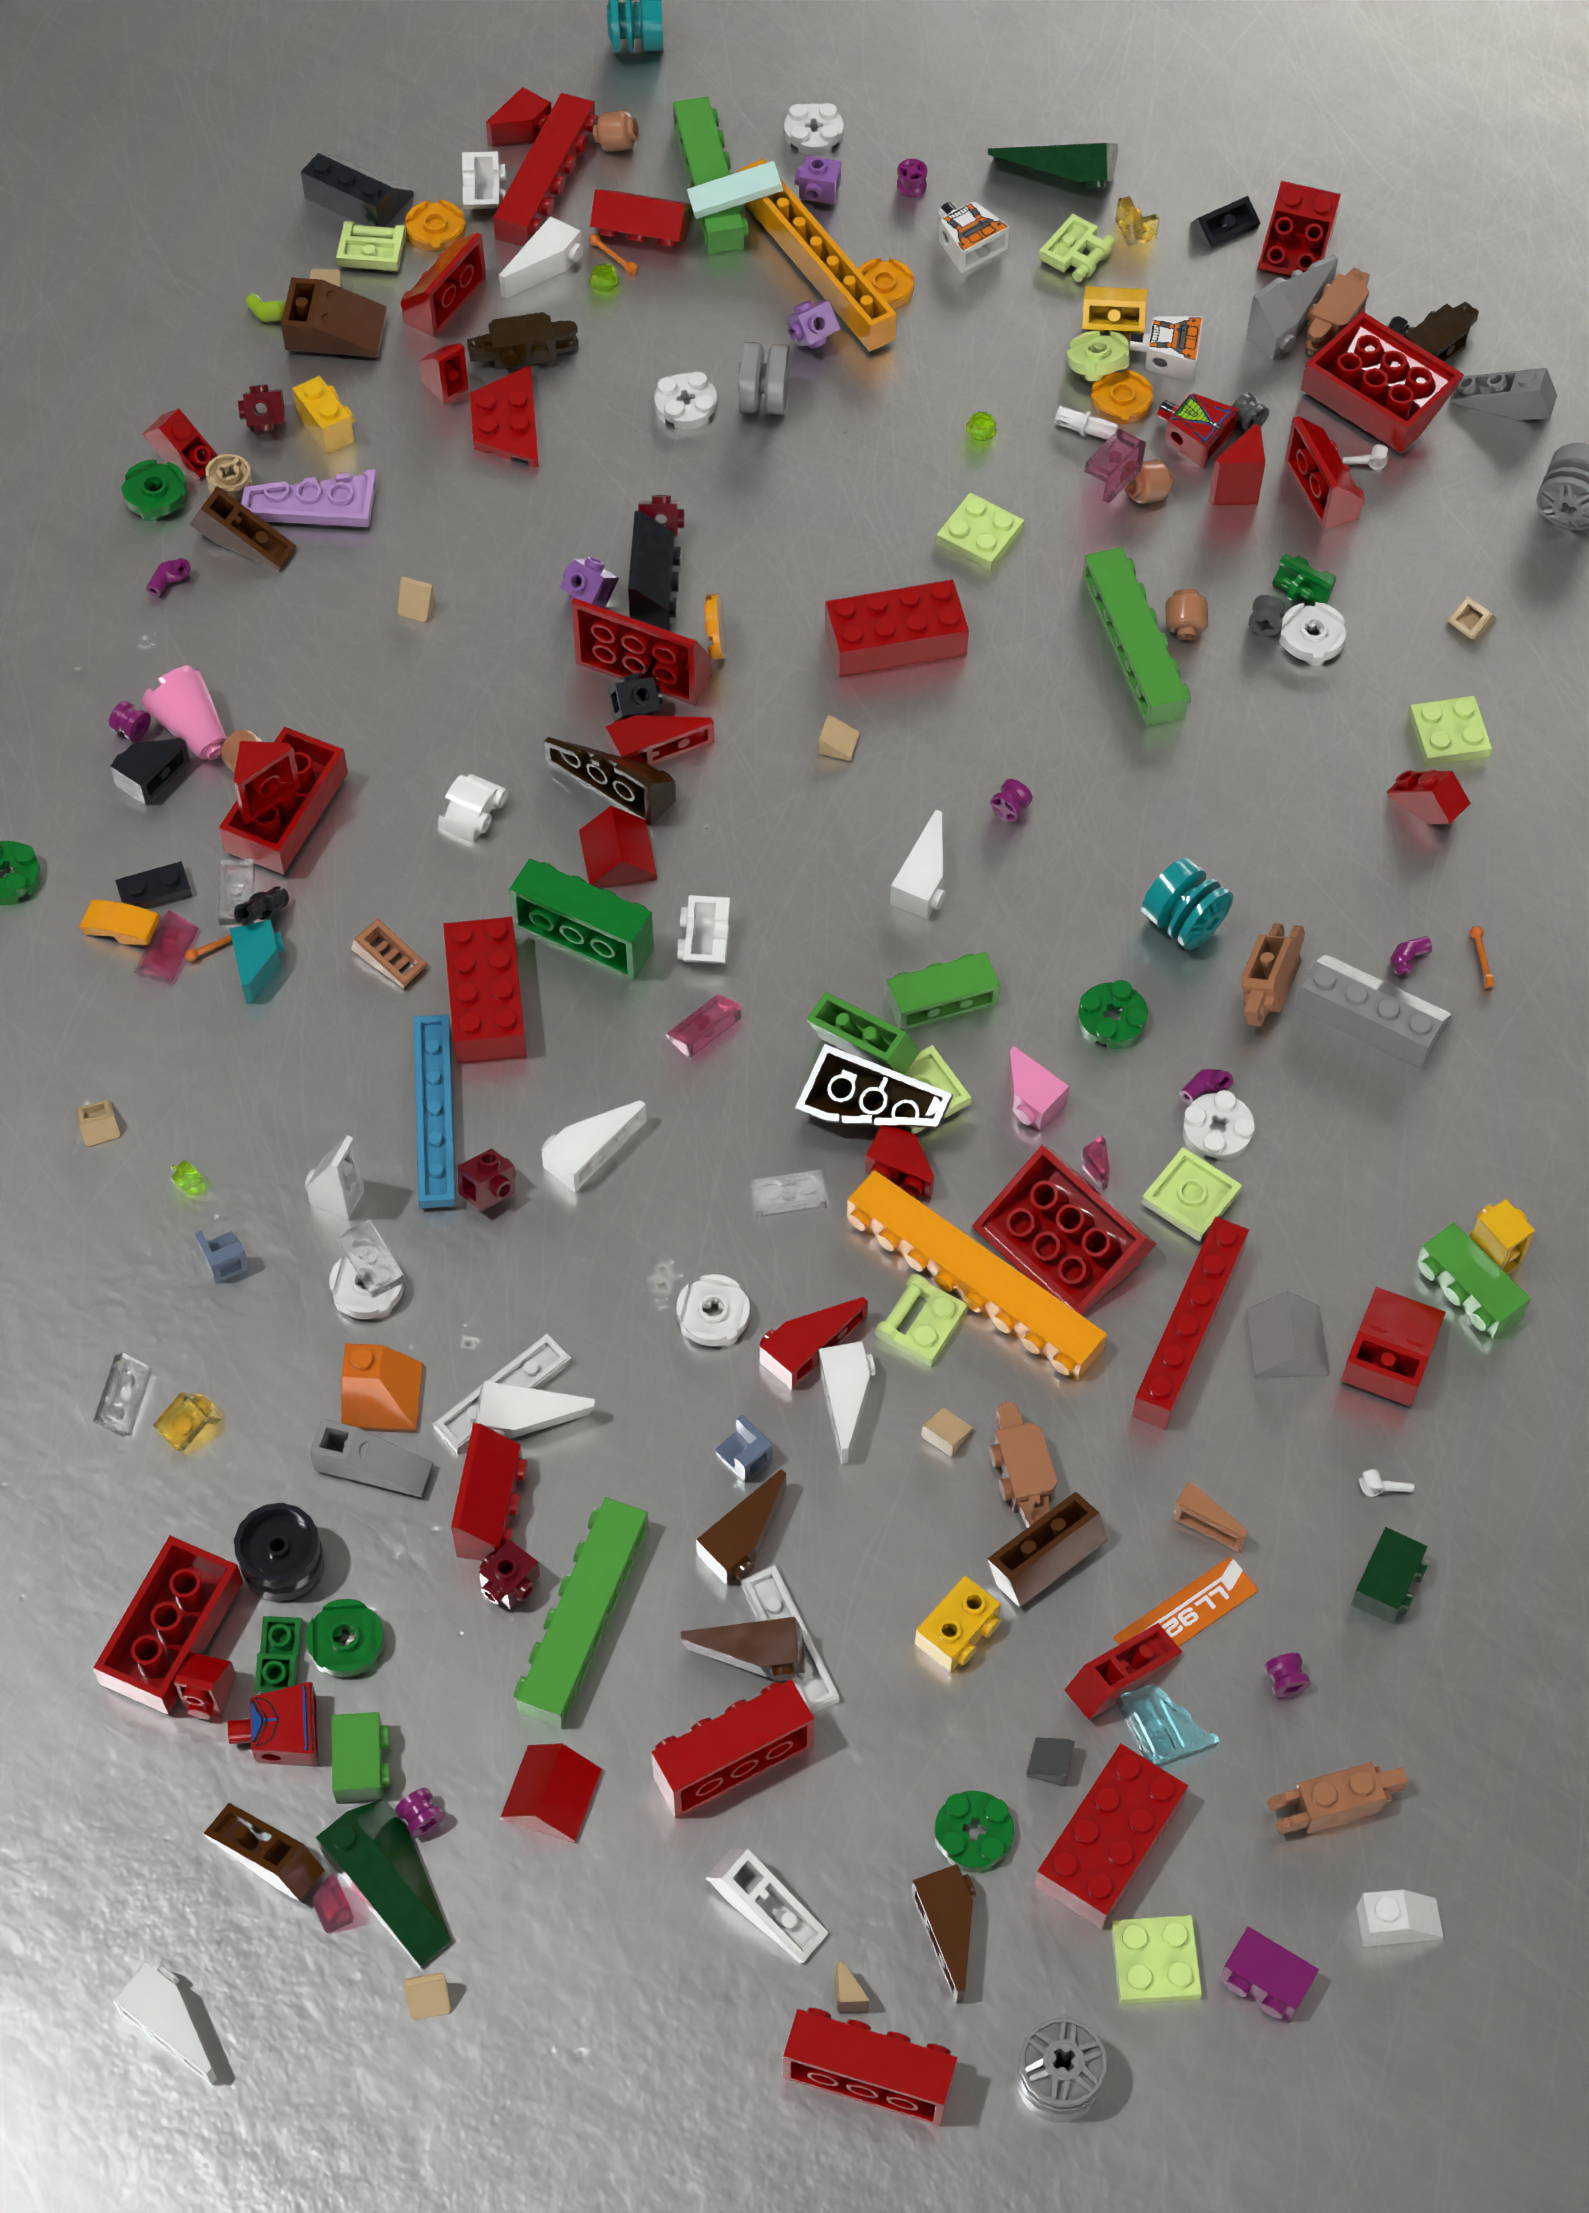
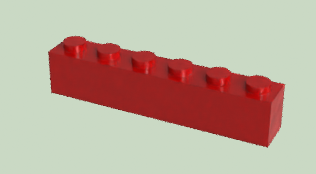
M565 93L559 95L493 216L496 240L524 247L543 225L546 216L549 217L551 215L557 195L563 193L565 180L569 174H573L577 158L580 153L583 154L585 152L588 137L593 133V126L597 124L599 117L595 115V101Z
M1215 1216L1137 1392L1131 1417L1161 1429H1167L1244 1252L1249 1229Z

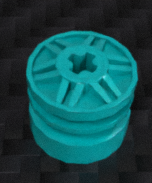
M618 0L608 1L607 27L613 53H621L620 39H627L628 53H633L634 41L640 38L644 52L663 51L661 0H639V2H633V0H625L626 2H618Z
M1182 857L1167 867L1154 881L1142 902L1141 912L1159 928L1168 927V934L1172 939H1178L1179 944L1183 948L1192 950L1207 940L1220 926L1232 906L1234 896L1227 888L1221 887L1216 879L1206 881V872L1188 857Z

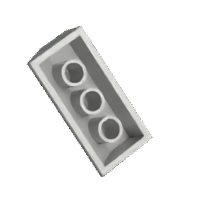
M1327 954L1315 961L1300 986L1295 1009L1420 1069L1424 1066L1452 1016V1013Z

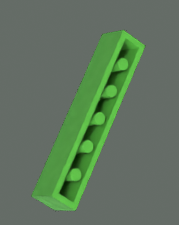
M709 97L673 102L674 127L690 188L734 174L728 171L731 169L728 151L723 152L722 148H725L724 134L722 130H717V127H719L718 112L716 108H711ZM742 204L699 218L708 254L744 249V236L749 235L746 217H741L740 215L743 213Z
M1123 547L1085 555L1084 580L1147 727L1185 718L1187 704L1191 702L1188 686L1182 684L1179 678L1180 671L1176 659H1171L1168 653L1166 635L1158 630L1155 610L1148 607L1144 585L1137 582L1133 560L1131 558L1127 559Z
M607 1497L604 1498L600 1509L596 1507L593 1509L587 1526L590 1530L586 1542L580 1541L574 1553L573 1562L576 1565L571 1575L565 1574L558 1592V1595L561 1596L557 1608H551L546 1616L544 1630L547 1631L542 1643L537 1641L532 1648L529 1657V1664H532L527 1677L521 1676L516 1685L514 1698L517 1699L519 1714L563 1729L648 1530L647 1511Z

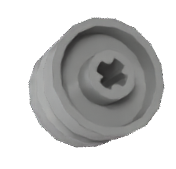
M744 342L738 371L740 412L756 413L760 407L761 396L765 394L766 412L770 415L784 416L789 380V345L772 344L768 352L767 363H764V348L759 342Z

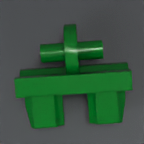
M1285 554L1281 557L1280 566L1272 584L1288 592V600L1295 602L1299 598L1311 606H1315V602L1328 603L1336 582V576L1328 571L1320 573L1311 568L1308 561L1300 556L1293 558Z

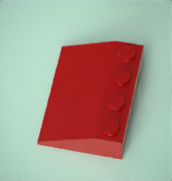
M1362 311L1306 363L1301 390L1402 454L1421 436L1462 381L1464 374Z
M573 598L571 610L576 664L623 680L625 676L642 674L643 679L654 677L655 685H659L662 695L693 706L697 705L712 678V659L696 640Z
M1043 1144L972 1225L981 1236L1026 1277L1082 1316L1130 1275L1157 1245L1153 1239L1061 1156Z

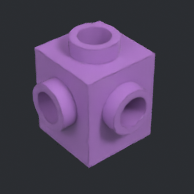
M806 155L803 166L797 167L795 174V185L799 186V199L835 205L841 185V161Z
M810 300L803 302L793 308L795 313L785 317L788 323L787 331L790 338L797 346L809 345L810 349L825 344L827 336L841 329L829 300L811 303Z
M588 556L587 559H573L564 570V580L560 588L570 594L569 599L571 601L573 598L599 607H606L619 577L604 569L605 563L597 558Z

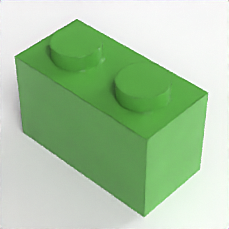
M379 1712L332 1715V1791L337 1804L384 1800V1787L391 1786L390 1763H383V1749H390L389 1725H382Z

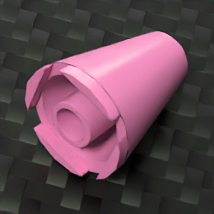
M190 665L182 666L160 677L158 681L161 685L154 691L149 687L142 698V705L145 710L176 738L185 740L187 748L199 759L215 760L219 758L222 745L227 737L199 668L196 667L193 670Z

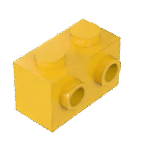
M1086 286L1083 302L1082 329H1091L1093 331L1113 330L1131 333L1132 331L1145 332L1148 289Z
M319 375L292 388L296 414L326 455L354 442L352 424L355 423L354 416L347 405L342 406L339 402L338 394L332 385L327 386Z
M1507 1199L1496 1206L1493 1204L1487 1205L1477 1214L1475 1228L1470 1232L1469 1236L1506 1274H1509L1522 1265L1535 1229L1528 1223L1525 1214L1519 1208L1513 1207Z
M964 1575L916 1629L915 1645L951 1672L958 1663L963 1666L971 1659L977 1649L974 1645L983 1635L988 1638L997 1629L1001 1622V1619H999L1001 1603Z

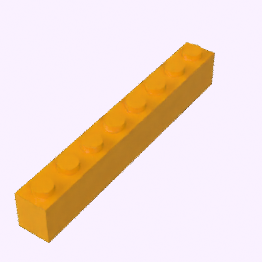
M762 158L743 168L738 169L737 172H741L765 164L767 162L764 160V158ZM781 178L783 191L744 203L823 298L829 300L834 311L869 352L896 339L897 313Z
M874 1170L847 1199V1217L854 1227L871 1233L885 1249L889 1251L895 1250L906 1259L913 1269L920 1272L923 1270L933 1277L941 1289L947 1292H954L968 1304L972 1311L982 1312L992 1319L994 1325L1000 1331L1013 1334L1022 1341L1027 1350L1033 1354H1041L1051 1361L1053 1367L1061 1374L1070 1375L1078 1381L1104 1351L1107 1338L1106 1332Z

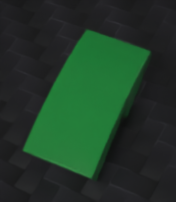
M263 1616L260 1653H257L255 1693H268L296 1685L303 1631L302 1618Z

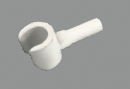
M1376 445L1372 448L1371 455L1343 457V464H1369L1374 470H1382L1388 461V447Z
M1377 1469L1367 1470L1363 1472V1478H1359L1362 1492L1370 1498L1390 1491L1414 1492L1413 1483L1382 1481Z

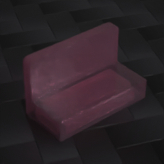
M1118 429L1086 462L1084 472L1106 482L1103 501L1108 504L1141 472L1146 447L1145 441L1121 429Z

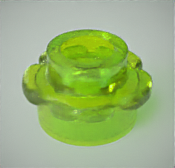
M602 263L593 267L590 274L591 278L589 279V284L593 289H597L600 292H609L613 287H617L619 277L616 276V270L612 265Z
M977 412L970 417L969 422L966 424V432L971 434V438L976 441H986L996 435L995 428L997 425L991 414Z
M182 1160L177 1166L174 1164L171 1166L174 1174L170 1178L173 1183L184 1193L188 1189L196 1192L197 1186L203 1181L198 1171L186 1160Z

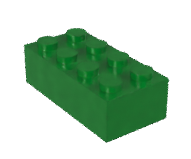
M529 858L509 888L515 928L629 979H636L654 950L652 912L640 903L626 901L608 889L601 890L592 886L581 877L570 876L560 872L549 863H540Z

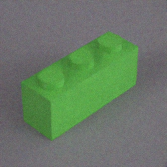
M986 952L976 955L966 954L958 960L943 964L934 963L926 969L911 973L902 972L893 978L887 979L886 999L898 1028L907 1030L998 1004L1000 983Z
M826 991L806 1019L820 1039L852 1055L903 1075L906 1074L921 1052L906 1031Z
M1454 1222L1421 1248L1417 1264L1423 1275L1429 1280H1434L1444 1290L1448 1300L1452 1304L1460 1306L1470 1316L1474 1326L1480 1331H1485L1492 1339L1525 1314L1531 1298Z

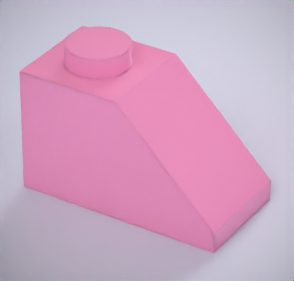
M1013 1046L1009 1053L1008 1062L1012 1111L1023 1124L1031 1125L1038 1131H1041L1067 1104L1069 1086L1024 1052Z

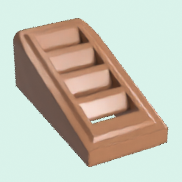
M378 918L353 940L351 949L357 955L402 988H405L428 966L419 955ZM376 939L380 940L381 943L377 947L373 948L371 946ZM388 946L392 950L383 957L380 953ZM396 955H400L402 958L394 966L389 963ZM408 962L411 963L413 967L402 975L399 970Z
M1188 1481L1176 1502L1173 1514L1174 1520L1241 1553L1248 1531L1200 1488Z

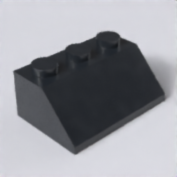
M317 153L301 171L305 199L365 226L386 227L414 195L413 190L340 156Z
M635 511L628 582L630 618L669 631L670 618L677 617V598H672V592L679 591V572H674V567L681 566V547H675L674 532L642 511Z

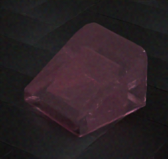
M1102 1135L1083 1148L1081 1167L1100 1189L1105 1190L1108 1187L1110 1165L1106 1140Z
M332 1875L325 1880L312 1898V1904L326 1933L334 1932L351 1924L354 1919L337 1876L334 1877Z

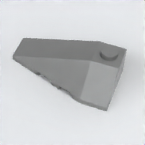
M1333 254L1312 263L1304 273L1298 269L1292 272L1288 280H1284L1282 277L1275 279L1256 293L1252 299L1246 340L1271 359H1275L1281 353L1291 350L1308 322L1306 315L1310 306L1313 303L1318 304L1327 283L1332 284L1335 278L1338 257Z

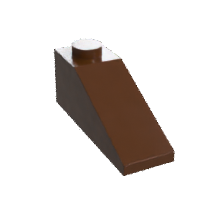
M218 486L190 522L192 527L215 544L278 571L297 546Z
M782 1469L696 1539L697 1555L727 1586L736 1578L738 1580L745 1578L755 1566L754 1563L757 1560L786 1491V1473Z
M795 1617L681 1631V1640L689 1650L764 1677H772L776 1681L793 1679L795 1674L805 1673L802 1628Z
M231 1803L225 1806L203 1833L209 1840L269 1884L299 1902L325 1871L303 1843Z
M958 1864L914 1879L911 1893L957 2004L964 2001L972 1898L976 1897V1892L968 1874L962 1876Z

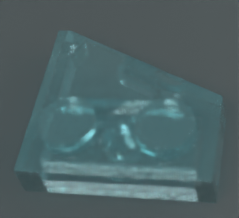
M1155 1684L1122 1694L1116 1701L1143 1757L1158 1767L1210 1750L1219 1743L1218 1737L1212 1731L1209 1734L1205 1733L1190 1720L1192 1715L1180 1705L1172 1703L1169 1696Z

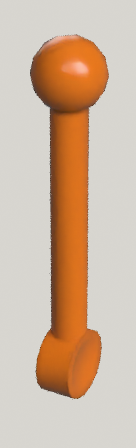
M590 235V245L598 246L625 268L627 275L633 276L637 273V265L635 263L625 261L601 242L599 235Z
M231 935L198 949L190 948L186 950L185 958L190 962L196 961L199 955L232 942Z
M1474 926L1470 930V935L1476 942L1484 975V987L1493 988L1494 978L1490 974L1482 942L1483 929L1480 926Z

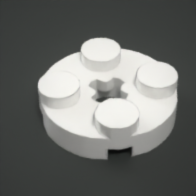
M794 104L790 107L789 114L784 121V138L790 147L791 143L798 147L799 153L810 156L824 155L831 152L832 146L837 144V142L839 145L843 140L844 123L842 117L837 113V108L834 104ZM816 127L817 131L813 132L811 128Z
M699 371L682 373L659 380L654 396L655 411L659 419L666 423V419L668 422L674 423V428L691 430L704 426L709 422V417L713 412L714 414L716 413L717 392L704 373ZM685 398L691 399L690 404H685L680 400Z
M1315 602V606L1304 607V603L1297 604L1290 608L1283 617L1279 642L1296 658L1304 660L1312 666H1319L1325 660L1335 657L1344 647L1347 634L1344 626L1345 620L1341 613L1330 605ZM1306 629L1310 631L1318 629L1319 635H1310Z
M1222 1090L1217 1094L1211 1093L1197 1098L1189 1105L1184 1114L1183 1138L1191 1151L1202 1158H1205V1155L1217 1158L1216 1161L1220 1162L1236 1159L1246 1152L1254 1135L1255 1124L1251 1111L1229 1091ZM1213 1122L1225 1124V1132L1221 1133L1218 1129L1212 1131L1210 1128Z
M364 1247L354 1250L353 1255L346 1257L344 1260L342 1257L335 1263L330 1273L329 1287L336 1308L339 1311L358 1319H382L391 1314L392 1308L401 1299L404 1280L400 1267L394 1262L393 1257L389 1253L377 1248ZM366 1277H372V1282L375 1284L372 1288L364 1290L361 1289V1286L357 1285L358 1282H364Z
M719 1274L704 1275L699 1277V1281L694 1282L690 1286L687 1284L681 1290L676 1304L677 1320L682 1335L704 1346L733 1345L737 1341L738 1336L745 1331L749 1322L750 1302L747 1294L745 1295L740 1289V1285L734 1279ZM712 1304H718L719 1311L722 1313L711 1317L708 1316V1313L703 1312L704 1308L710 1309Z

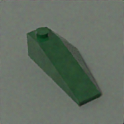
M1091 143L988 148V155L1073 181L1086 182V188L1105 187V181H1113L1118 144Z
M383 1799L347 1811L316 1836L320 1851L421 1969L452 1943L407 1826Z

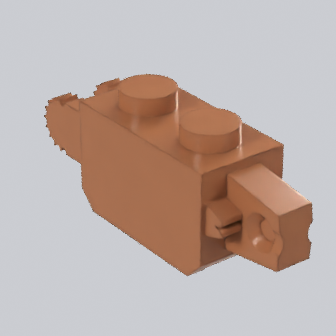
M1353 268L1345 276L1338 274L1332 284L1327 283L1325 285L1318 304L1313 303L1306 315L1309 325L1305 351L1309 355H1316L1362 311L1365 312L1366 300L1369 296L1367 285L1370 274Z
M1274 923L1268 935L1261 934L1258 936L1241 977V988L1244 995L1243 1005L1245 1006L1244 1014L1247 1017L1248 1025L1262 1026L1269 1011L1281 1013L1302 962L1300 950L1305 937L1304 927L1295 925L1289 937H1284L1283 925Z
M1005 1401L997 1409V1419L995 1422L997 1431H995L994 1445L989 1446L990 1458L993 1467H1000L1003 1479L999 1480V1486L1004 1502L1010 1501L1013 1513L1020 1512L1028 1528L1050 1511V1504L1055 1498V1488L1058 1481L1041 1427L1033 1423L1024 1424L1017 1405H1014V1402Z
M1368 1762L1297 1784L1296 1789L1268 1799L1267 1804L1270 1811L1297 1806L1299 1814L1285 1817L1275 1824L1278 1834H1285L1305 1828L1306 1833H1316L1373 1816L1381 1811L1384 1804L1392 1801L1391 1794L1405 1790L1409 1781L1403 1767L1382 1772L1380 1766L1374 1767L1372 1762Z

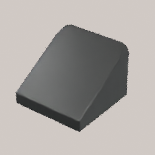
M1036 1737L1026 1776L1065 1785L1075 1741Z

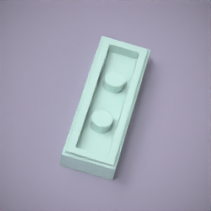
M774 161L687 189L696 219L783 191Z

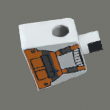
M947 202L939 209L938 216L941 218L939 223V241L961 274L1008 249L1010 227L977 202H970L959 209L952 202Z
M1156 316L1152 319L1150 334L1131 332L1129 350L1147 352L1145 365L1147 371L1193 383L1203 317Z

